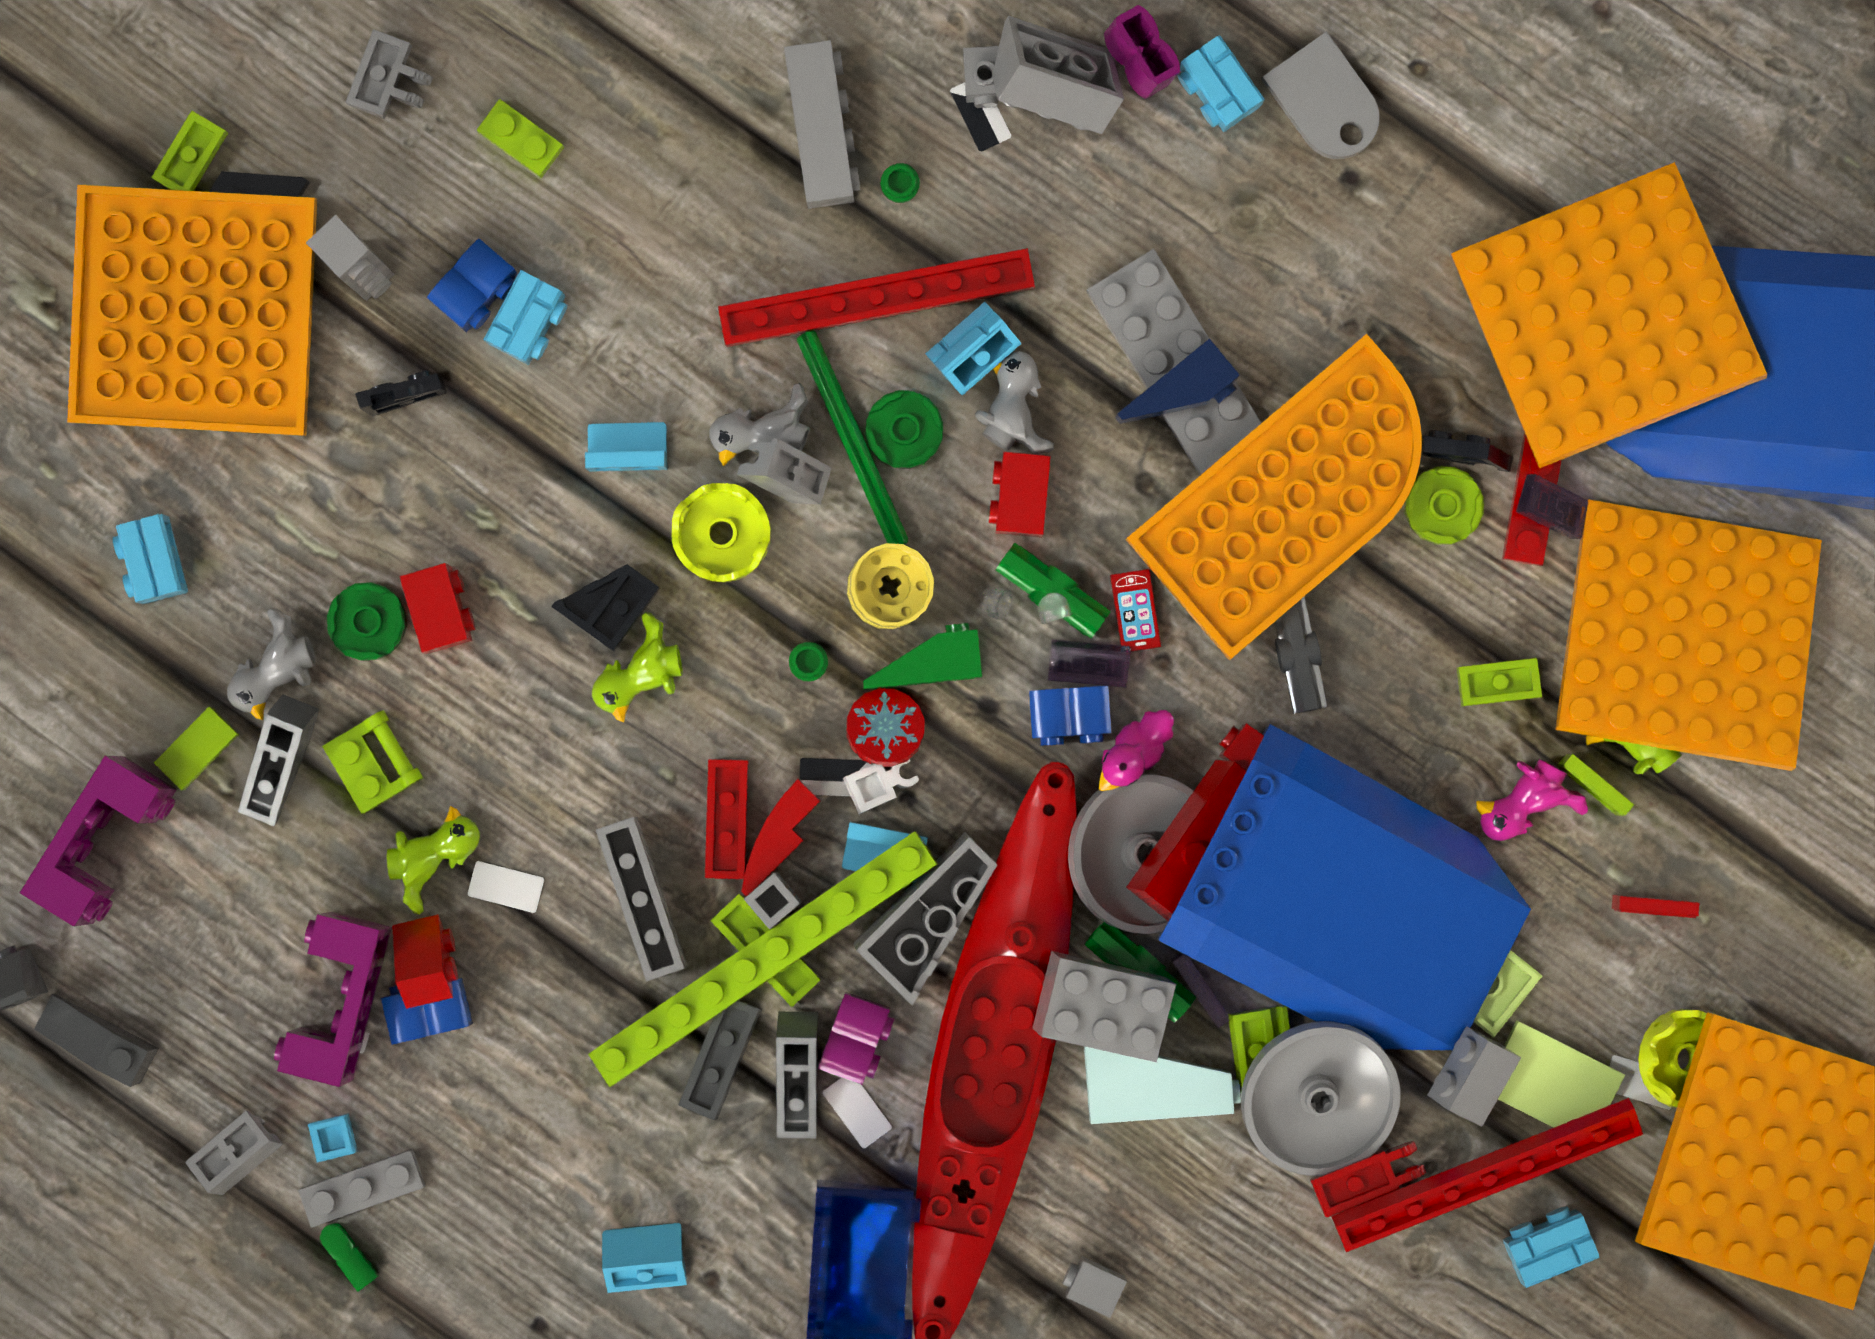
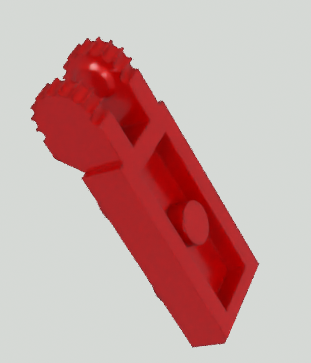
M1411 1141L1401 1144L1386 1152L1384 1150L1378 1151L1367 1158L1322 1176L1311 1178L1310 1182L1326 1218L1400 1189L1399 1185L1425 1175L1427 1172L1423 1164L1412 1165L1394 1175L1389 1163L1412 1155L1417 1150L1415 1142Z

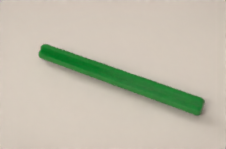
M814 330L805 332L797 337V343L886 542L905 545L908 543V536L819 337Z

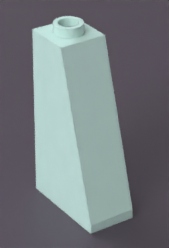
M1084 1046L1089 1121L1091 1124L1234 1114V1104L1241 1102L1239 1080H1232V1075L1228 1070L1159 1055L1157 1062H1152Z

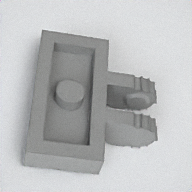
M373 29L345 103L348 106L383 119L386 117L392 98L420 109L424 100L419 95L397 88L400 77L402 75L423 86L430 85L433 77L405 65L412 49V45L409 42Z

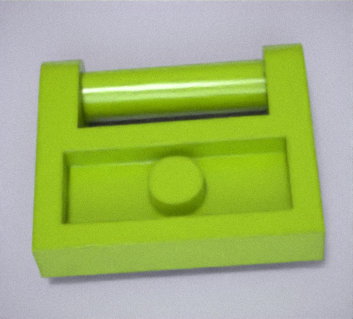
M384 710L375 713L362 723L322 746L361 814L369 812L424 778L418 768H413L389 728L387 722L390 720ZM371 732L375 733L400 776L394 782H391L365 738Z

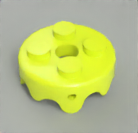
M711 483L699 487L676 507L672 518V544L678 558L689 571L711 582L726 583L749 575L761 564L770 545L771 527L764 507L747 489L736 484ZM719 522L728 523L733 529L732 539L722 545L714 543L710 535L712 527Z
M1677 1009L1660 1015L1651 1023L1641 1041L1638 1061L1643 1083L1651 1095L1669 1107L1677 1108L1707 1014L1703 1011ZM1685 1048L1689 1053V1062L1684 1069H1681L1678 1064V1055Z

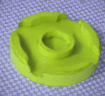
M1438 466L1421 473L1416 478L1411 492L1405 501L1404 513L1410 528L1421 539L1435 545H1451L1466 539L1478 528L1484 514V497L1474 479L1467 472L1455 467Z

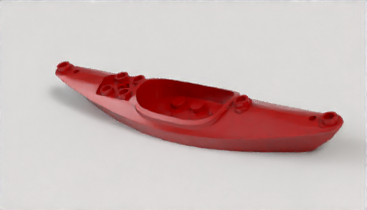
M1050 762L1040 769L1019 807L997 858V866L987 882L972 921L943 1012L924 1109L917 1174L912 1273V1310L915 1339H951L971 1300L1013 1195L1033 1136L1046 1089L1056 1040L1041 1037L1032 1028L1051 951L1063 954L1069 953L1073 904V882L1069 871L1068 846L1071 831L1076 820L1075 781L1072 771L1061 762ZM961 1180H968L970 1188L974 1192L972 1195L967 1194V1198L958 1197V1192L952 1190L954 1184L960 1185Z

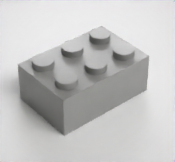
M1051 951L1032 1029L1041 1037L1157 1062L1176 984L1164 976Z

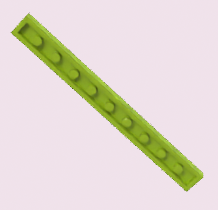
M914 831L588 1054L608 1086H614L937 866L938 862L917 831Z

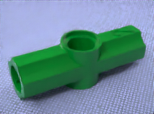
M1016 543L1012 545L995 569L996 572L1028 594L1027 597L1040 608L1054 617L1058 615L1069 623L1070 626L1092 639L1111 612L1078 588L1079 585L1065 573L1052 565L1047 566L1037 559L1035 555Z
M1102 922L1084 943L1087 948L1107 964L1164 976L1174 982L1176 986L1168 1019L1174 1023L1189 1009L1197 998L1165 971L1167 967L1140 944L1138 946L1135 945L1120 929Z

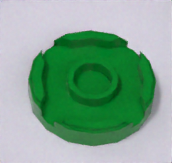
M897 390L884 395L872 406L866 419L865 435L870 450L881 462L893 468L912 469L925 464L937 453L943 440V421L938 408L928 397L913 391Z
M371 582L355 583L347 587L331 602L327 614V631L335 646L346 656L361 661L379 660L391 654L402 642L407 628L406 611L399 597L388 588Z

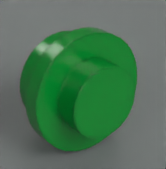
M904 163L889 166L883 172L880 182L881 190L885 197L895 203H905L912 200L920 187L917 172L914 168Z
M804 642L797 645L791 651L789 667L793 675L798 679L808 682L815 681L826 672L828 656L820 645L813 642Z

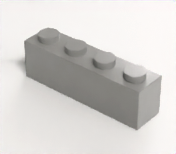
M831 40L784 47L807 207L812 209L854 203L853 191L861 189L858 168H849L847 153L855 152L852 128L844 129L842 114L849 113L846 89L838 90L836 75L844 74L841 52L832 51Z
M336 214L306 242L344 283L366 301L371 296L374 299L380 297L391 286L392 282L389 279L395 274Z
M631 817L596 829L646 982L685 969L688 965L638 817Z

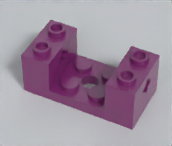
M104 756L21 889L20 894L74 927L94 924L96 920L102 921L112 907L113 901L109 900L114 889L76 867V862L82 863L86 859L94 845L90 841L97 828L103 829L108 824L115 810L138 824L156 823L158 819L164 820L173 809L176 800L172 797L177 789L124 756Z
M335 912L317 914L316 920L309 921L304 937V943L309 944L307 954L354 965L353 971H346L342 982L341 994H345L346 998L343 1010H336L331 1026V1033L336 1035L306 1027H299L288 1031L286 1037L279 1038L275 1049L274 1060L279 1061L278 1072L337 1087L353 1081L392 930L391 926Z

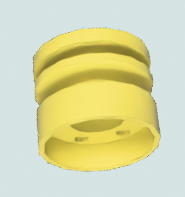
M885 543L871 548L854 564L848 576L847 596L852 610L863 622L880 629H896L910 624L926 611L933 597L934 578L929 563L918 551L904 544ZM885 577L889 582L897 581L899 586L894 590L896 597L892 598L890 594L882 596L879 592V589L883 586L882 578Z

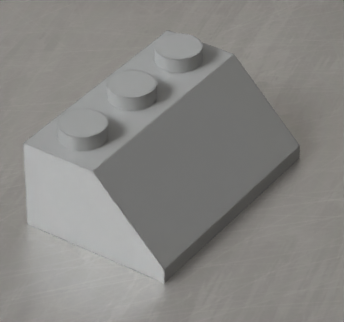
M1011 16L1007 17L992 74L997 100L1012 108H1023L1035 112L1046 119L1053 118L1069 123L1080 130H1090L1102 134L1124 100L1115 61L1109 50Z

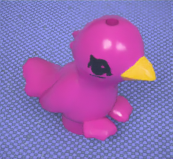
M1159 710L1157 712L1147 711L1141 722L1132 721L1122 728L1116 736L1115 745L1111 749L1103 751L1101 761L1103 765L1099 781L1100 791L1112 790L1135 783L1142 776L1144 770H1150L1160 761L1164 753L1163 743L1170 740L1174 734L1172 731L1174 718L1171 713L1166 710Z
M1541 759L1538 760L1534 768L1525 762H1517L1518 769L1524 774L1516 783L1512 793L1507 797L1496 801H1476L1477 810L1481 814L1482 830L1489 838L1497 841L1509 840L1517 835L1526 834V828L1533 826L1529 820H1526L1528 814L1543 812L1558 805L1569 806L1580 815L1588 813L1585 796L1578 791L1565 789L1562 786L1567 773Z

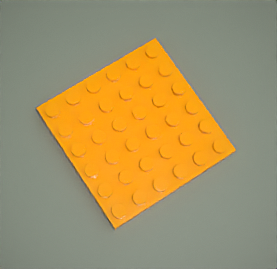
M1675 162L1451 253L1453 262L1539 468L1767 378L1765 367Z
M77 185L67 422L306 436L315 252L306 242L316 233L317 199L309 197Z
M1588 499L1584 506L1555 730L1782 770H1794L1797 764L1822 540Z
M1707 1012L1635 1242L1853 1310L1875 1242V1066Z

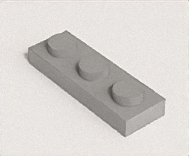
M411 1149L301 1188L298 1192L312 1228L422 1189L426 1185L415 1153Z

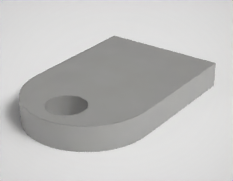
M1327 31L1265 74L1261 79L1305 142L1321 156L1330 159H1347L1356 156L1368 147L1376 135L1379 126L1377 103ZM1346 125L1356 126L1361 132V141L1356 145L1344 143L1340 137L1341 128Z

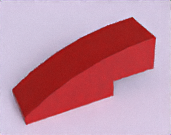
M797 779L779 799L767 817L754 843L741 890L746 897L761 885L804 841L794 828L821 800L800 779Z

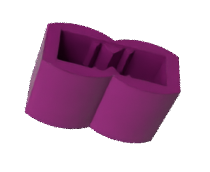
M1137 5L1117 16L1104 32V39L1109 52L1116 61L1125 66L1127 80L1140 97L1147 99L1163 90L1180 73V65L1175 52L1165 41L1159 38V31L1155 20L1142 6Z
M845 992L818 1069L863 1085L865 1077L873 1079L881 1056L874 1054L879 1039L887 1041L894 1022L893 1018L888 1017L890 1007Z

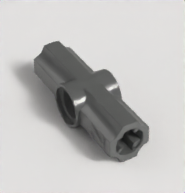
M1304 596L1274 622L1277 633L1275 646L1278 663L1282 674L1285 673L1293 714L1327 707V699L1323 688L1324 684L1319 666L1322 665L1319 643L1316 633L1311 630Z

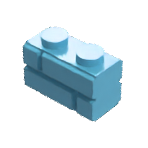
M1220 35L1184 58L1180 63V71L1182 72L1178 75L1180 83L1189 95L1196 92L1204 104L1200 108L1204 118L1212 127L1219 125L1223 132L1259 109L1265 100Z
M520 270L483 340L527 365L531 363L533 358L539 360L549 343V339L544 336L551 323L557 326L566 312L568 305L563 303L566 297L565 294L559 289Z
M983 302L925 354L961 395H964L1022 343L990 306Z
M157 514L116 526L118 536L113 537V546L118 559L125 560L128 574L123 575V584L129 598L134 597L136 603L147 604L188 592L169 516Z
M1568 1206L1558 1208L1546 1214L1548 1221L1534 1227L1532 1222L1522 1223L1509 1230L1510 1237L1502 1239L1517 1277L1525 1288L1600 1258L1581 1212L1576 1209L1570 1211Z

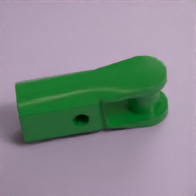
M331 1223L324 1227L320 1233L322 1245L332 1258L337 1260L336 1264L356 1291L359 1292L376 1279L379 1274L359 1247L355 1246V1242L342 1225Z

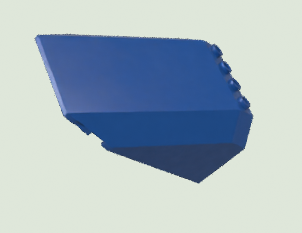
M1712 246L1765 367L1767 378L1605 443H1607L1608 447L1618 454L1624 455L1640 466L1641 470L1655 478L1875 510V256Z
M1271 724L1268 725L1263 732L1264 737L1164 931L1160 932L1157 939L1316 1022H1338L1360 1029L1377 1041L1383 1049L1453 1051L1455 1043L1461 1037L1466 1026L1471 1028L1531 908L1478 837Z

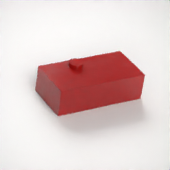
M1214 761L1126 886L1127 889L1167 921L1170 920L1246 773V770L1235 761Z

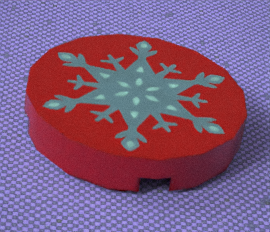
M878 688L864 693L853 703L847 716L846 736L851 749L863 761L870 764H879L884 767H893L907 762L918 752L924 738L925 719L919 705L909 695L896 689Z

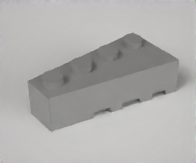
M966 832L936 860L938 862L937 866L919 877L853 943L856 951L912 1006L927 978L931 976L937 966L938 960L947 945L959 930V926L968 910L972 908L997 866L996 862Z

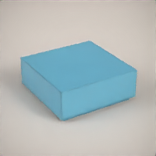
M349 1113L308 1124L317 1163L358 1152Z

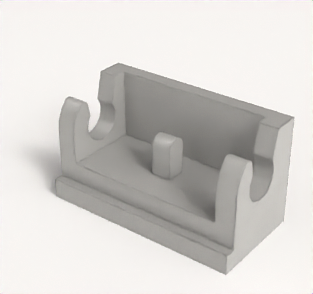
M773 438L772 442H754L749 445V450L759 453L758 460L753 464L749 462L740 464L738 476L790 503L821 505L831 472L830 466L780 439Z
M245 1111L185 1161L207 1193L224 1195L283 1145L277 1135L269 1133L263 1125L266 1122L260 1116Z

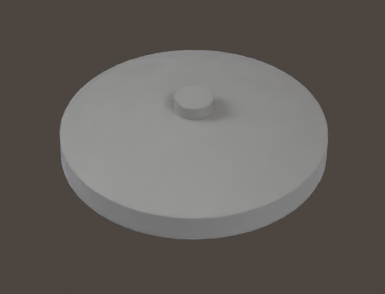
M1142 774L1137 782L1128 786L1106 791L1098 790L1080 810L1069 839V871L1075 890L1084 905L1106 924L1120 930L1140 934H1153L1164 931L1168 921L1133 894L1126 886L1193 793V790L1185 784L1165 776Z
M1321 1021L1302 1024L1272 1039L1252 1061L1244 1078L1241 1091L1242 1118L1258 1150L1280 1168L1308 1176H1322L1371 1156L1389 1136L1396 1122L1400 1107L1399 1079L1391 1060L1383 1048L1362 1030L1338 1022Z

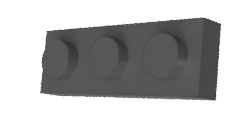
M739 1000L713 1018L678 1104L679 1106L709 1119H718L762 1009Z

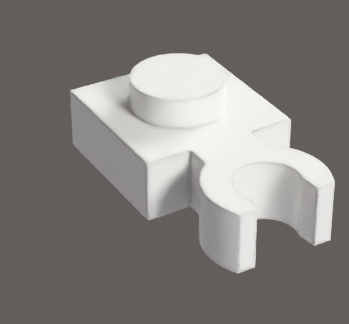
M910 759L907 762L890 767L888 771H885L882 765L873 764L843 778L858 814L897 798L893 787L897 786L905 789L919 781L918 776L903 779L899 774L900 767L908 764Z

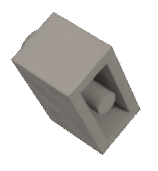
M1466 1026L1427 1096L1448 1111L1482 1127L1521 1057L1499 1042Z

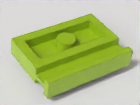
M1278 1005L1271 1008H1260L1228 1014L1236 1078L1239 1080L1240 1093L1246 1073L1257 1054L1272 1039L1290 1029L1287 1006Z

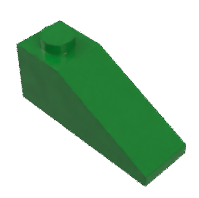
M969 623L945 625L946 633L936 634L863 681L864 690L982 678L978 629L969 630Z

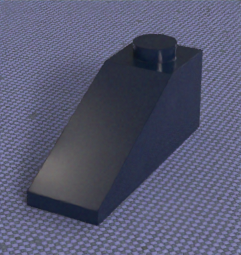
M1209 338L1118 412L1115 419L1119 424L1207 405L1213 399L1220 404L1237 390L1233 383L1240 375Z

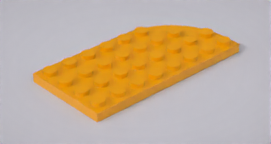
M1368 334L1364 335L1126 538L1131 547L1229 660L1378 534L1402 508L1416 480L1422 451L1420 418L1408 385L1393 363Z

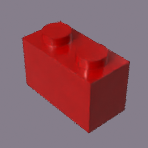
M1003 452L1002 461H994L992 484L1000 485L999 500H991L989 523L996 524V534L1043 537L1051 456Z
M443 563L399 576L422 653L429 654L473 641L470 631L476 630L475 622L470 608L463 609L459 594L465 592L458 569L452 571L451 565Z
M439 914L392 925L395 982L406 1009L453 998L452 981L458 980L455 961L453 957H450V952H455L456 947L451 929H444Z

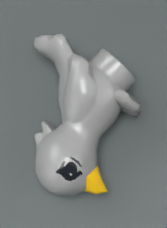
M1012 352L993 368L999 383V393L990 406L989 412L979 410L975 413L976 418L981 424L987 426L982 433L983 436L1006 451H1009L1016 441L1019 444H1024L1034 455L1049 453L1054 450V443L1039 437L1034 431L1031 412L1025 399L1028 393L1031 396L1038 397L1037 389L1041 388V384L1038 378L1037 364L1025 352Z
M800 383L794 384L790 401L783 408L769 412L754 422L749 420L752 410L748 409L743 412L742 408L717 418L710 427L709 437L713 447L719 453V461L722 465L725 466L737 454L747 450L750 444L754 442H772L773 438L780 439L802 451L810 427L799 423L800 414L808 405L804 387Z
M270 608L267 611L274 632L272 640L263 653L259 666L253 668V663L250 659H247L245 665L239 664L236 673L231 678L227 687L228 700L232 706L243 712H250L255 718L260 720L264 718L266 701L276 687L290 683L295 679L302 686L310 685L312 681L308 668L316 666L314 650L308 637L304 636L296 639L291 631V617L277 608Z

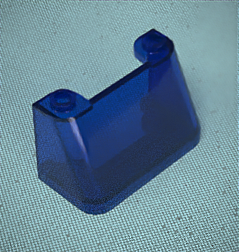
M817 1179L806 1339H912L913 1319H905L909 1239L912 1222L919 1223L921 1208V1198H913V1190Z

